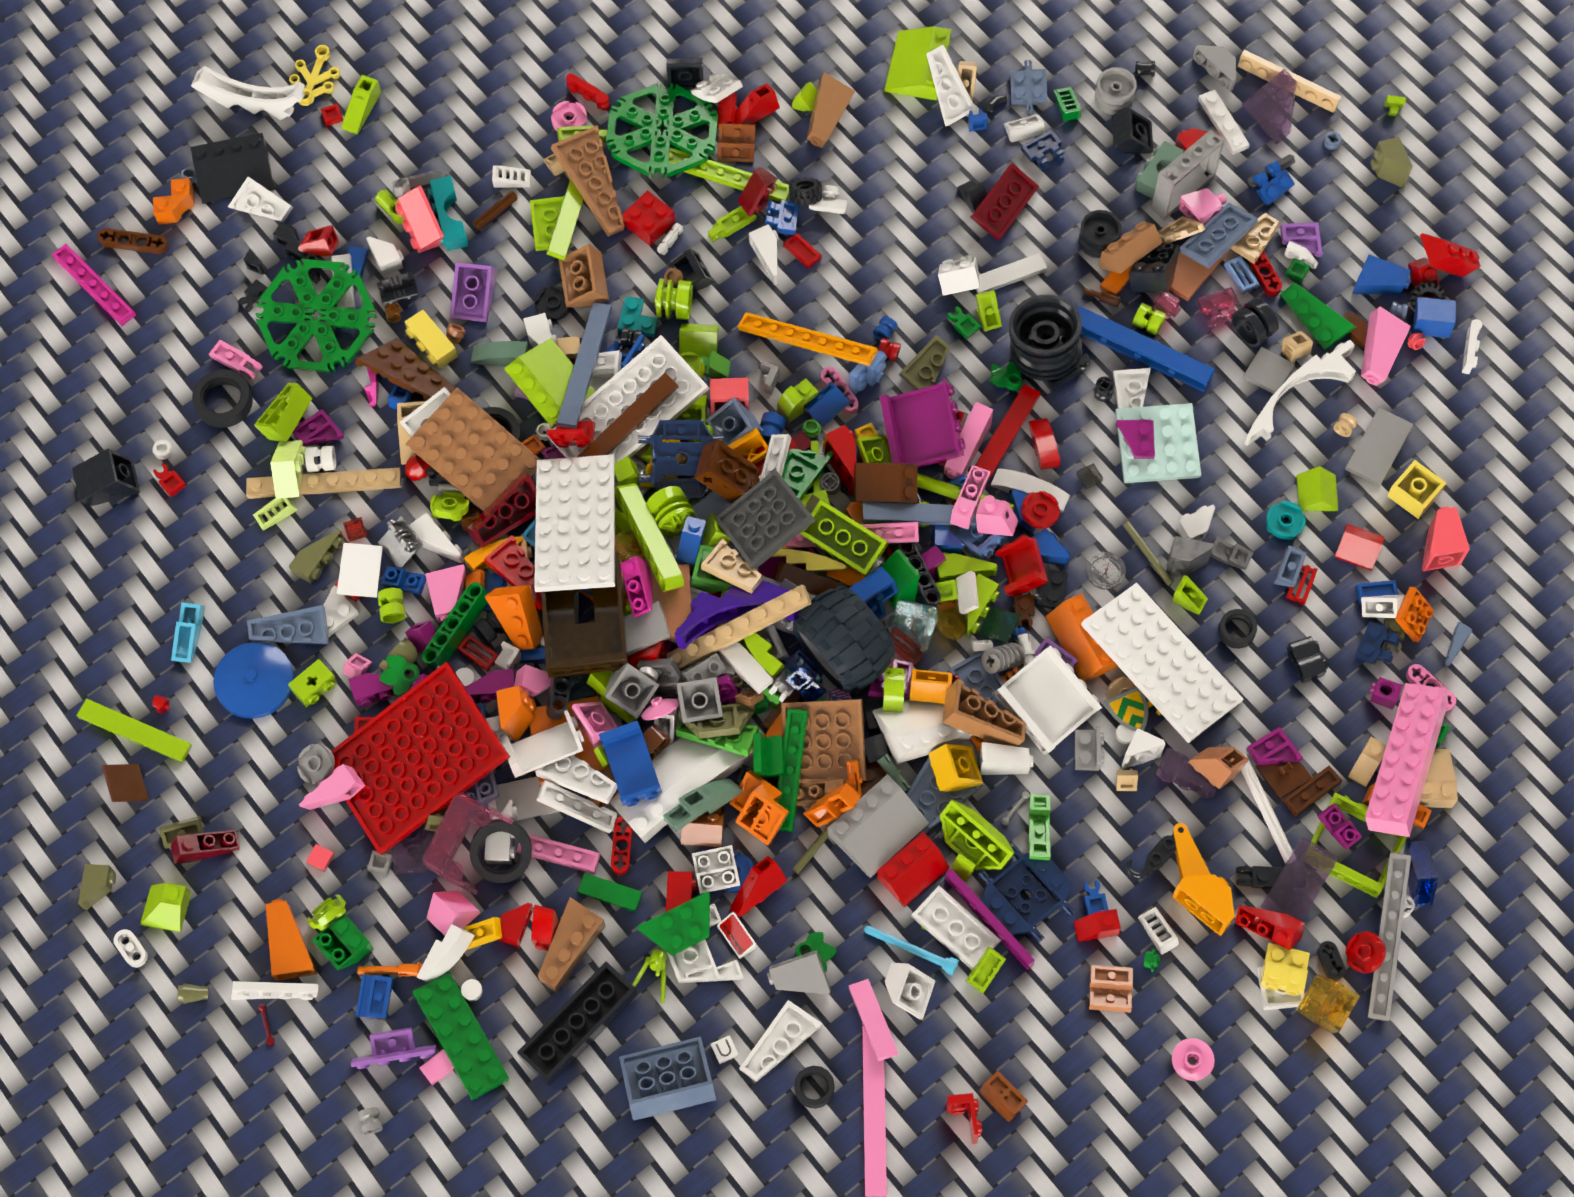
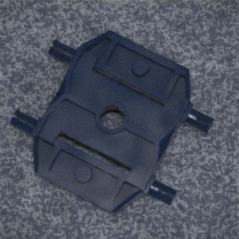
M659 420L652 435H638V439H646L638 440V444H652V474H639L638 478H646L638 479L639 483H652L656 492L669 486H677L682 489L686 498L704 497L708 487L697 479L663 478V476H695L703 446L716 441V439H724V436L711 435L703 420ZM662 440H701V442H662ZM680 453L687 456V462L683 465L679 464L676 459Z
M1014 844L1011 848L1016 861L995 879L991 878L985 870L978 874L986 887L981 901L1013 937L1031 934L1037 943H1040L1045 937L1037 930V927L1047 917L1058 909H1062L1068 917H1071L1076 912L1067 902L1073 883L1051 859H1029V853H1022ZM1029 867L1031 869V871L1055 896L1054 898H1052L1046 892V890L1037 882V880L1027 871L1026 868ZM1028 891L1032 897L1029 900H1023L1020 893Z

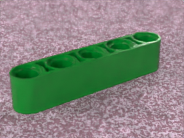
M471 583L466 588L423 651L422 660L433 671H435L436 666H441L448 662L488 603L485 596L489 593L480 583Z

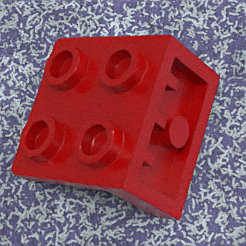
M579 421L576 429L558 427L556 422V429L547 430L546 434L560 448H568L569 446L586 448L594 441L595 422Z
M973 1093L947 1096L945 1103L946 1113L951 1112L952 1115L964 1114L965 1110H968L972 1144H976L978 1137H981L982 1133L981 1121L976 1119L979 1112L978 1099H974Z

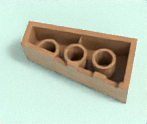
M959 678L946 689L942 723L994 744L1017 747L1025 741V722L1007 710L1002 711L995 705V702L990 699L987 701L978 695L979 692L977 690L966 687Z
M571 897L538 974L540 982L558 993L605 928L604 919Z

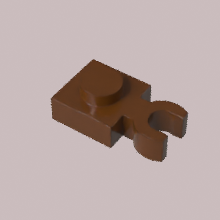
M1014 595V616H1020L1017 627L1020 628L1022 622H1027L1028 628L1031 629L1033 621L1029 616L1035 615L1034 595Z

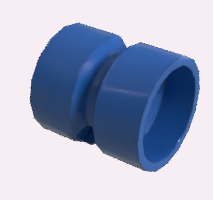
M765 412L760 422V426L763 429L760 434L767 444L770 443L771 435L781 434L786 425V419L774 412Z

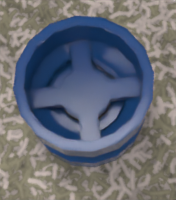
M883 316L879 321V326H876L873 330V335L880 341L882 338L890 340L891 334L896 331L898 324L892 318Z

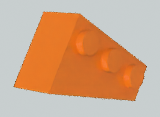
M530 585L495 588L485 596L516 648L520 650L534 649L541 643V639L544 636Z

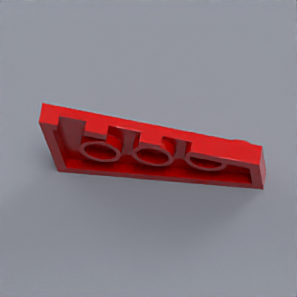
M511 535L484 558V562L511 586L530 585L535 607L541 610L542 595L541 592H535L534 588L535 566L528 560L523 549L518 546L516 539Z

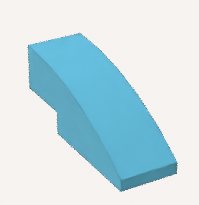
M181 602L179 622L176 621L171 661L192 663L201 632L205 610L204 605Z

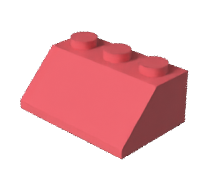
M418 186L399 197L395 209L397 214L401 215L404 220L403 227L412 238L410 242L413 249H417L419 254L439 246L444 235L422 187Z

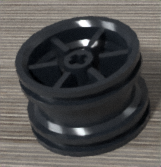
M1055 295L1033 296L1017 305L1009 319L1011 359L1018 371L1031 379L1051 381L1060 379L1075 369L1082 356L1081 317L1076 307L1068 300Z

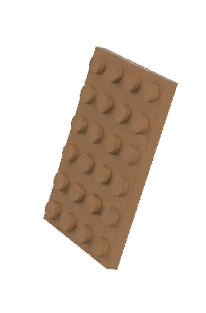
M458 387L406 442V446L482 512L521 473L529 474L532 478L537 472V460H541Z

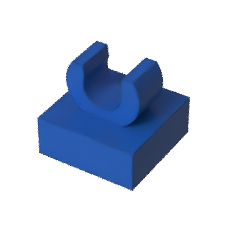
M979 109V114L973 115L972 110H970L968 117L969 132L987 129V113H983L982 109Z

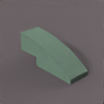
M497 341L474 345L471 364L506 367L516 358L528 352V344L524 341Z

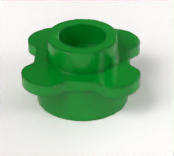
M1152 949V952L1147 951L1144 958V967L1154 972L1155 967L1158 968L1160 964V955H1158L1156 949Z

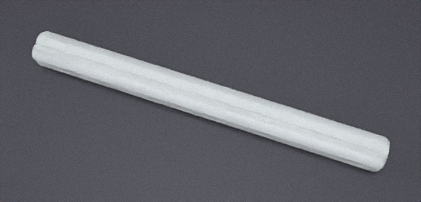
M1248 761L1241 772L1285 864L1294 863L1296 857L1250 761Z

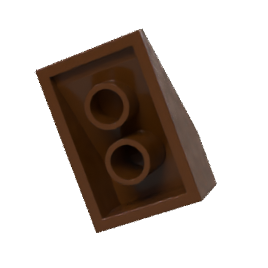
M855 463L854 502L916 504L917 464Z

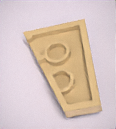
M1267 213L1263 214L1258 218V223L1230 249L1255 264L1279 228V221Z

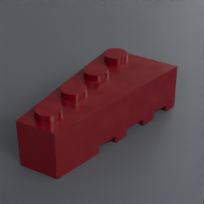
M521 473L467 528L476 546L485 547L536 515V486L529 474Z

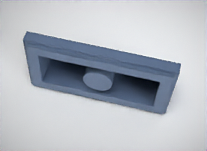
M1288 546L1283 555L1274 584L1295 587L1307 553Z

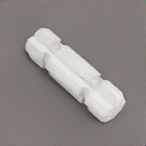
M678 223L673 225L672 230L662 240L663 243L658 245V253L665 255L668 252V248H671L678 235L683 232L682 225Z

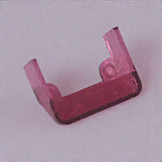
M456 794L452 798L423 855L424 865L446 881L476 895L478 892L477 887L461 879L463 868L453 858L471 823L484 827L490 823L493 816H496L513 824L512 816L467 794Z

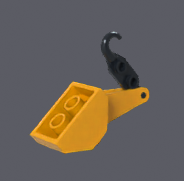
M1178 823L1174 826L1172 835L1164 836L1149 852L1144 868L1141 871L1135 872L1132 870V859L1127 861L1126 870L1133 878H1145L1151 872L1162 868L1170 857L1176 853L1180 882L1172 898L1219 936H1222L1235 917L1231 887L1228 886L1229 884L1224 878L1210 874L1187 826L1183 823Z

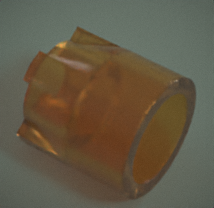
M394 303L384 306L388 322L395 323L401 320L399 305Z

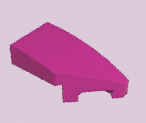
M367 367L371 385L364 388L370 407L376 406L378 400L379 382L378 376L370 372L371 369Z

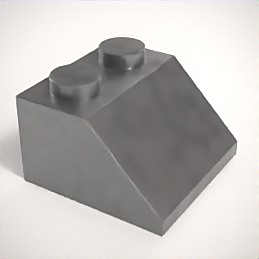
M1175 536L1169 553L1167 573L1174 577L1189 575L1206 565L1214 544Z

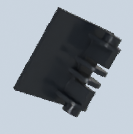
M413 273L400 274L402 284L398 275H396L399 284L396 286L393 277H391L393 286H391L389 278L382 279L377 283L382 305L394 304L397 300H408L418 295Z

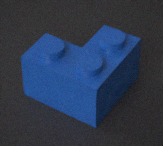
M882 567L872 571L868 576L849 588L866 603L879 620L887 615L883 602L898 593L894 579Z

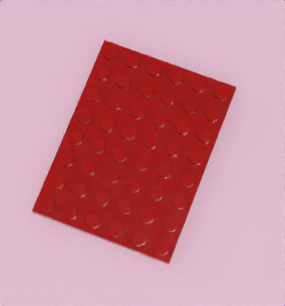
M448 662L437 668L331 750L335 760L334 769L342 764L350 766L365 784L356 795L346 800L380 855L385 854L427 821L428 815L437 814L511 757Z

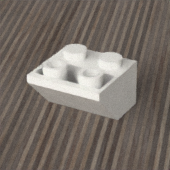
M964 256L960 258L961 260L957 261L949 259L940 264L938 277L943 296L980 288L976 256Z

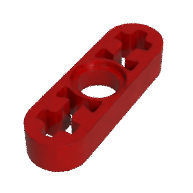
M1263 250L1259 261L1257 259L1255 264L1249 260L1247 261L1264 292L1269 296H1277L1281 291L1282 282ZM1267 269L1270 274L1262 275L1259 270Z
M622 816L618 817L614 823L611 868L617 875H624L630 869L633 829L627 822L626 824L629 827L625 828V836L622 835L619 825L626 822ZM619 841H626L628 843V847L625 850H618L616 845ZM619 855L623 856V864L626 865L622 866V869H618L615 865L619 864Z

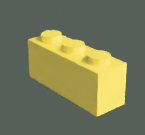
M421 310L405 321L406 334L410 339L414 338L416 340L417 347L421 352H426L427 359L432 365L436 364L441 369L458 357L456 348L424 310Z

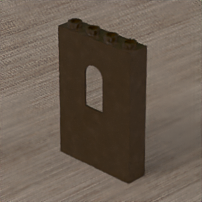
M615 555V587L586 589L593 594L595 622L575 624L574 595L582 589L541 592L545 660L549 678L619 670L628 663L619 555Z

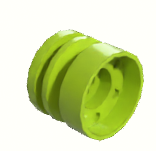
M659 279L655 292L657 318H662L665 310L666 318L670 319L673 310L675 311L676 319H690L693 296L692 281L679 280L677 288H674L672 279H669L667 287L666 280Z
M677 486L660 489L646 503L663 537L673 538L682 534L687 516L697 518L684 492Z

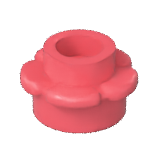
M1413 333L1408 338L1409 348L1414 350L1422 348L1426 342L1422 333Z

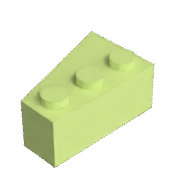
M302 440L278 443L270 462L276 498L299 497L306 447H303Z

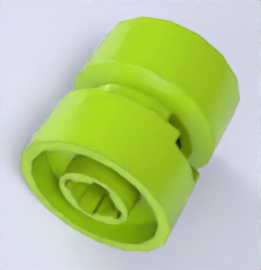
M1142 303L1137 310L1132 325L1140 329L1146 328L1148 333L1157 336L1167 314L1160 310L1153 311L1151 306Z
M387 588L378 592L377 597L381 621L384 623L403 621L406 618L405 606L403 605V591L399 588Z

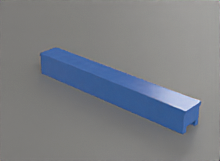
M1078 306L1077 310L1081 317L1082 336L1202 392L1205 391L1209 381L1212 380L1215 368Z

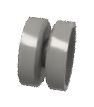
M1112 67L1103 71L1099 75L1096 84L1095 103L1097 107L1110 115H1115L1128 107L1131 108L1137 88L1134 75L1128 70L1118 67Z

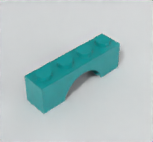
M451 176L430 180L431 188H428L430 199L435 201V203H432L433 212L438 214L439 218L436 220L444 235L441 244L446 245L447 251L469 246L463 222L454 220L447 215L448 208L457 201Z

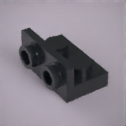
M1046 564L1045 572L1048 582L1036 588L1034 598L1038 599L1036 606L1054 610L1062 603L1069 573L1052 570L1050 565Z

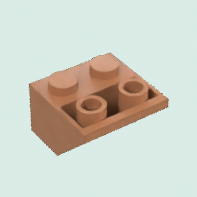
M1208 747L1190 759L1189 763L1197 772L1204 775L1213 786L1220 789L1237 777L1249 759L1235 747Z

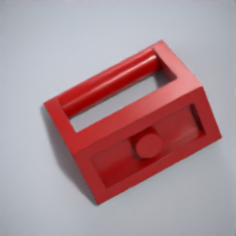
M333 225L308 231L298 247L299 251L322 257L331 256L339 243Z

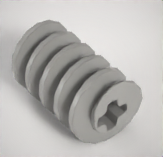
M1011 642L987 649L983 653L982 665L985 671L994 674L1021 666L1025 659V653L1017 643Z

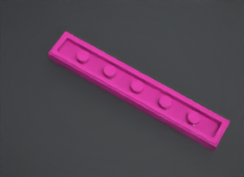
M67 244L52 254L53 258L121 326L136 316L135 312Z

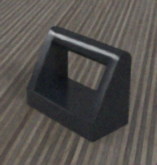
M688 249L669 264V268L678 269V267L690 263L698 278L692 283L693 293L714 283L700 254L692 249Z

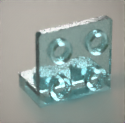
M899 599L889 634L914 640L916 643H919V651L927 653L937 621V608Z

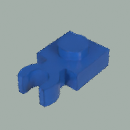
M1095 880V889H1090L1088 882L1084 884V891L1089 894V896L1084 897L1087 915L1109 910L1105 893H1098L1100 889L1098 880Z

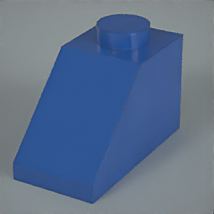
M687 516L681 534L676 561L695 565L699 547L702 545L705 536L706 520Z

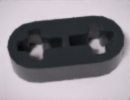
M1324 941L1317 950L1319 960L1327 978L1332 981H1339L1346 972L1345 965L1337 946L1333 942ZM1325 947L1328 950H1332V952L1330 953L1331 959L1329 958L1327 953H1323ZM1333 965L1335 969H1340L1338 975L1331 973Z

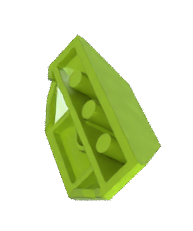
M951 800L940 814L945 843L956 853L962 854L975 863L976 870L1002 869L1013 856L1014 852L1006 837L975 810L955 800Z

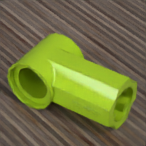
M388 190L378 192L375 202L392 217L394 223L403 224L402 216H399L395 209L397 199Z

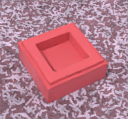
M315 844L306 863L325 872L335 854Z

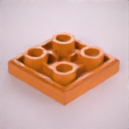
M1409 587L1395 620L1413 642H1419L1426 631L1430 618L1433 616L1434 609L1416 587Z

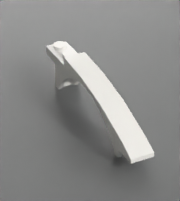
M1349 340L1344 344L1340 343L1332 353L1324 354L1321 359L1315 355L1295 371L1263 408L1253 423L1244 444L1248 446L1261 436L1266 441L1271 438V433L1274 431V406L1279 398L1295 385L1314 379H1334L1346 383L1352 381L1356 371L1345 358L1351 355L1355 346L1353 342Z

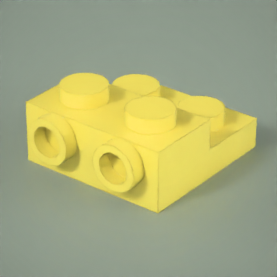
M1268 943L1260 985H1264L1269 990H1284L1287 994L1293 996L1302 994L1305 990L1310 953L1296 949L1288 950L1280 945Z

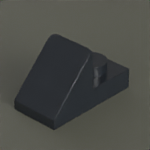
M973 179L957 187L958 193L972 213L987 195L984 186L978 187Z

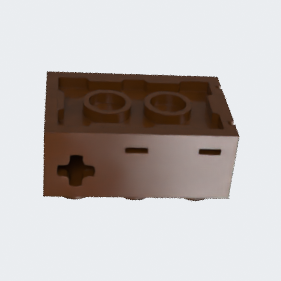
M718 439L703 446L694 478L733 504L757 484L761 469Z

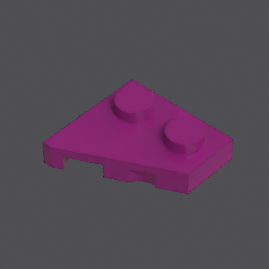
M323 409L299 424L292 432L297 440H302L303 447L344 438L343 433Z
M1116 420V427L1120 429L1126 445L1130 447V452L1134 459H1154V421Z
M1280 727L1246 748L1257 765L1287 763L1288 761L1290 763L1300 762L1303 758Z

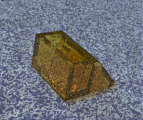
M1317 974L1296 1010L1329 1033L1340 1032L1360 996L1345 985Z

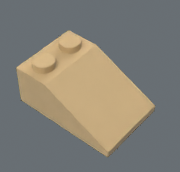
M1435 749L1419 804L1425 807L1453 808L1458 801L1457 781L1450 750Z

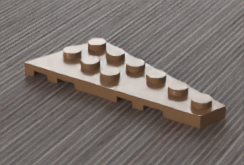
M596 125L552 144L551 150L609 237L622 231L625 226L620 207L617 204L616 192L613 189L607 158L603 152V143L599 137V128Z

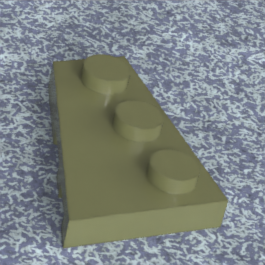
M935 335L899 373V376L915 390L933 386L950 346L939 336Z

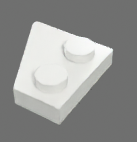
M334 586L323 605L326 612L328 637L359 615L358 611L344 595L337 594V587Z

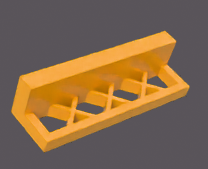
M757 428L728 445L741 456L748 457L747 460L752 464H756L766 458L768 445ZM763 445L765 450L759 454H754L755 450ZM708 488L706 494H708L712 490Z

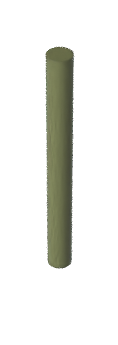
M1129 521L1125 522L1123 527L1166 585L1170 586L1173 584V579Z
M836 820L831 821L793 867L794 872L799 874L827 840L829 837L828 827Z

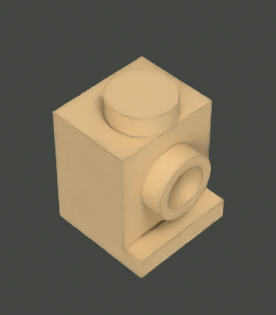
M1302 331L1283 338L1281 353L1290 362L1294 363L1297 358L1311 353L1313 341Z

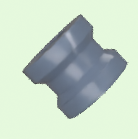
M1393 301L1389 312L1400 320L1405 321L1408 304L1400 305Z

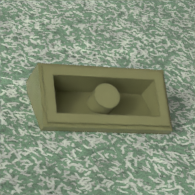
M201 816L164 825L159 829L165 849L171 847L170 845L176 836L204 833Z

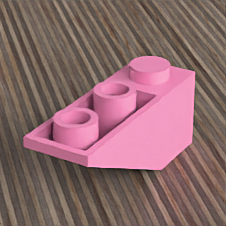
M972 465L952 510L951 524L969 529L991 471Z
M342 764L334 769L332 775L321 781L313 792L307 794L299 806L312 810L345 801L356 795L365 784L352 767Z

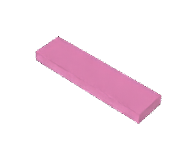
M528 834L532 844L531 857L595 874L601 856L600 853ZM520 843L518 844L516 850L518 854H521Z
M869 979L849 985V991L878 1062L898 1055V1050Z

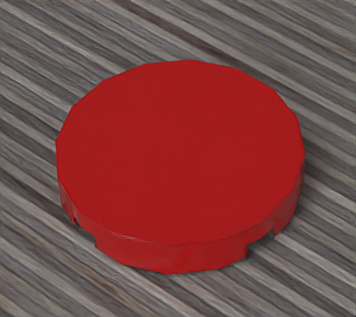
M1045 491L1032 492L1023 500L1021 514L1030 526L1045 529L1051 527L1057 521L1060 515L1059 503L1055 497Z
M1369 931L1353 935L1346 946L1347 963L1353 970L1363 974L1378 970L1386 956L1384 941L1378 935Z

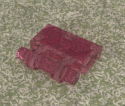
M1229 287L1197 298V304L1204 317L1212 316L1213 319L1207 321V325L1210 328L1222 326L1223 323L1230 321L1231 315L1237 311L1234 307L1239 305V300L1233 288ZM1227 310L1228 314L1220 316L1219 312Z

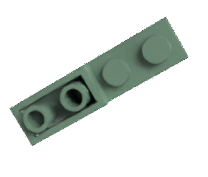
M721 779L704 784L678 799L679 805L663 815L664 821L677 832L706 811L712 814L741 794L742 789L731 779Z

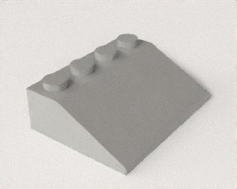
M887 774L861 797L852 809L846 811L828 827V836L871 878L883 865L929 825V822L902 788Z

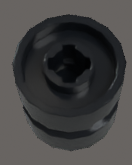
M493 610L486 614L485 619L480 618L473 624L477 633L488 645L497 638L498 633L503 634L505 632Z

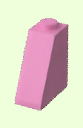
M464 564L425 574L438 623L444 622L463 594L465 577L467 576Z

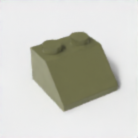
M1400 137L1379 141L1371 160L1372 170L1376 172L1377 177L1401 188L1405 187L1413 166Z

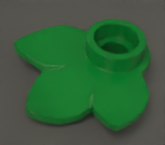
M1012 361L1009 362L1006 368L995 364L991 365L992 377L989 380L993 385L1006 387L1012 391L1021 388V372L1017 370Z
M388 656L386 661L390 668H387L380 675L379 680L387 685H394L395 695L404 694L409 690L411 683L415 682L419 677V669L416 665L407 663L401 656ZM408 669L413 671V675L410 677L405 675Z
M813 932L808 935L805 942L800 943L796 947L795 956H801L803 950H808L809 952L817 950L823 968L827 972L825 961L830 960L837 950L832 945L823 942V932Z

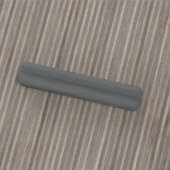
M1289 154L1278 160L1281 170L1295 164L1296 161L1293 155ZM1266 168L1258 172L1260 174L1264 171L1268 179L1272 177ZM1251 176L1247 180L1248 184L1255 187L1257 184L1252 179L1253 176Z

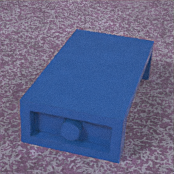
M638 721L599 734L623 806L632 807L639 804L640 800L657 798L658 794L662 793Z

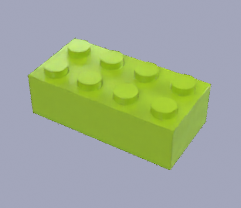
M820 499L811 513L816 521L803 530L800 536L864 577L868 576L888 546L887 541Z

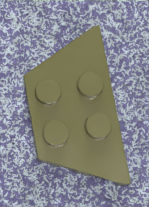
M740 703L721 705L722 718L684 724L699 739L740 734L754 713L755 705L752 707ZM678 710V718L682 721L680 710Z

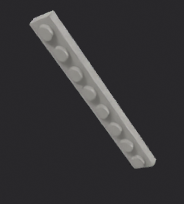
M1391 852L1389 855L1379 928V937L1384 941L1386 956L1383 964L1373 973L1367 1018L1388 1022L1390 1019L1411 862L1410 855Z

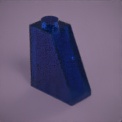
M1406 842L1403 855L1411 856L1408 877L1410 897L1414 900L1415 906L1433 905L1438 875L1427 842Z

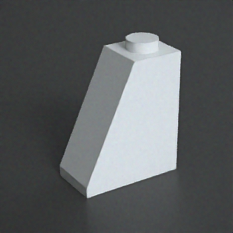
M987 742L981 743L979 755L980 775L1029 774L1030 767H1033V755H1029V748Z

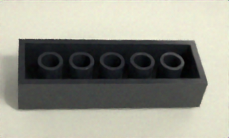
M605 961L518 1050L519 1058L550 1086L638 995L636 988Z

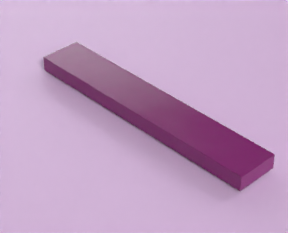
M953 869L948 870L945 880L991 931L1001 939V942L1020 963L1029 970L1035 962L1033 957Z

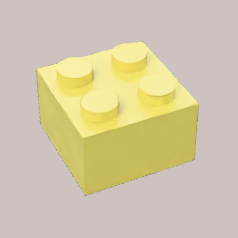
M1414 460L1392 485L1387 496L1419 519L1442 493L1446 482Z

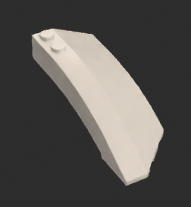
M680 738L652 760L662 793L658 794L657 798L647 800L646 798L640 800L639 804L628 807L627 805L623 806L620 794L618 793L610 801V804L646 843L668 824L664 821L663 815L679 805L678 799L704 784L725 779L739 768L741 769L744 764H747L753 758V747L747 757Z

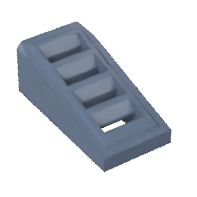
M1458 622L1454 629L1445 659L1446 666L1451 665L1472 633V629L1461 622Z

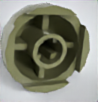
M406 637L388 654V656H401L407 663L414 664L417 660L416 647ZM384 659L379 664L383 671L390 668ZM408 669L405 673L409 675L412 670Z

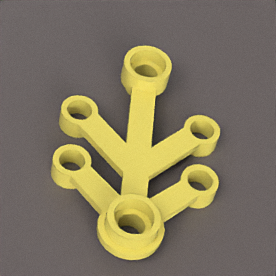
M326 45L316 47L315 54L317 60L311 74L304 60H297L295 62L296 70L301 72L307 82L303 90L304 97L298 102L302 106H308L314 102L315 97L323 93L331 94L335 90L333 83L330 81L314 89L315 85L330 78L338 79L340 77V71L337 67H332L329 71L319 75L324 61H327L330 57V51ZM292 74L289 77L291 85L301 82L297 74Z

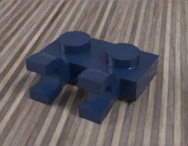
M1052 129L1021 146V151L1029 161L1033 162L1036 160L1042 172L1049 169L1047 165L1049 159L1045 156L1046 154L1051 152L1057 164L1064 161L1062 156L1064 151L1060 148L1062 142Z
M1369 621L1356 652V659L1374 665L1377 660L1391 664L1393 660L1392 651L1381 649L1384 642L1398 647L1400 643L1399 634L1389 632V627Z

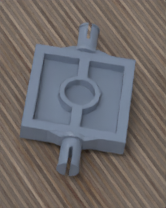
M1025 60V70L1010 71L1011 105L1026 106V114L1029 115L1030 109V115H1033V105L1048 103L1046 69H1032V61L1028 60L1029 66H1027V60Z

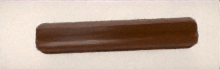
M514 191L508 192L472 222L474 228L481 230L518 199Z

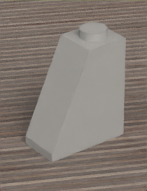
M817 950L772 965L769 968V973H767L770 984H774L776 990L829 994L831 992V987Z

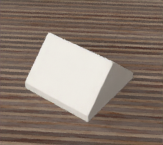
M1137 728L1126 751L1122 769L1160 758L1165 746L1164 740Z

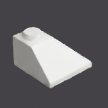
M891 963L885 984L892 1003L918 1019L923 1020L935 980L910 964Z

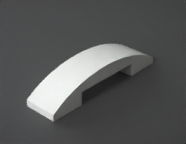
M997 469L991 483V487L1008 493L1010 490L1013 491V489L1023 491L1026 495L1032 492L1045 491L1057 499L1060 512L1062 513L1070 497L1068 493L1049 482L1013 470Z

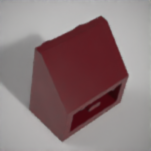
M760 166L754 170L738 199V203L750 217L755 213L758 214L761 209L763 210L769 201L767 200L768 196L772 195L777 187L775 183L778 178Z

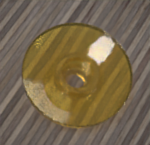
M943 602L936 607L934 621L940 633L952 640L961 638L967 630V620L965 615L959 613V607L952 602Z

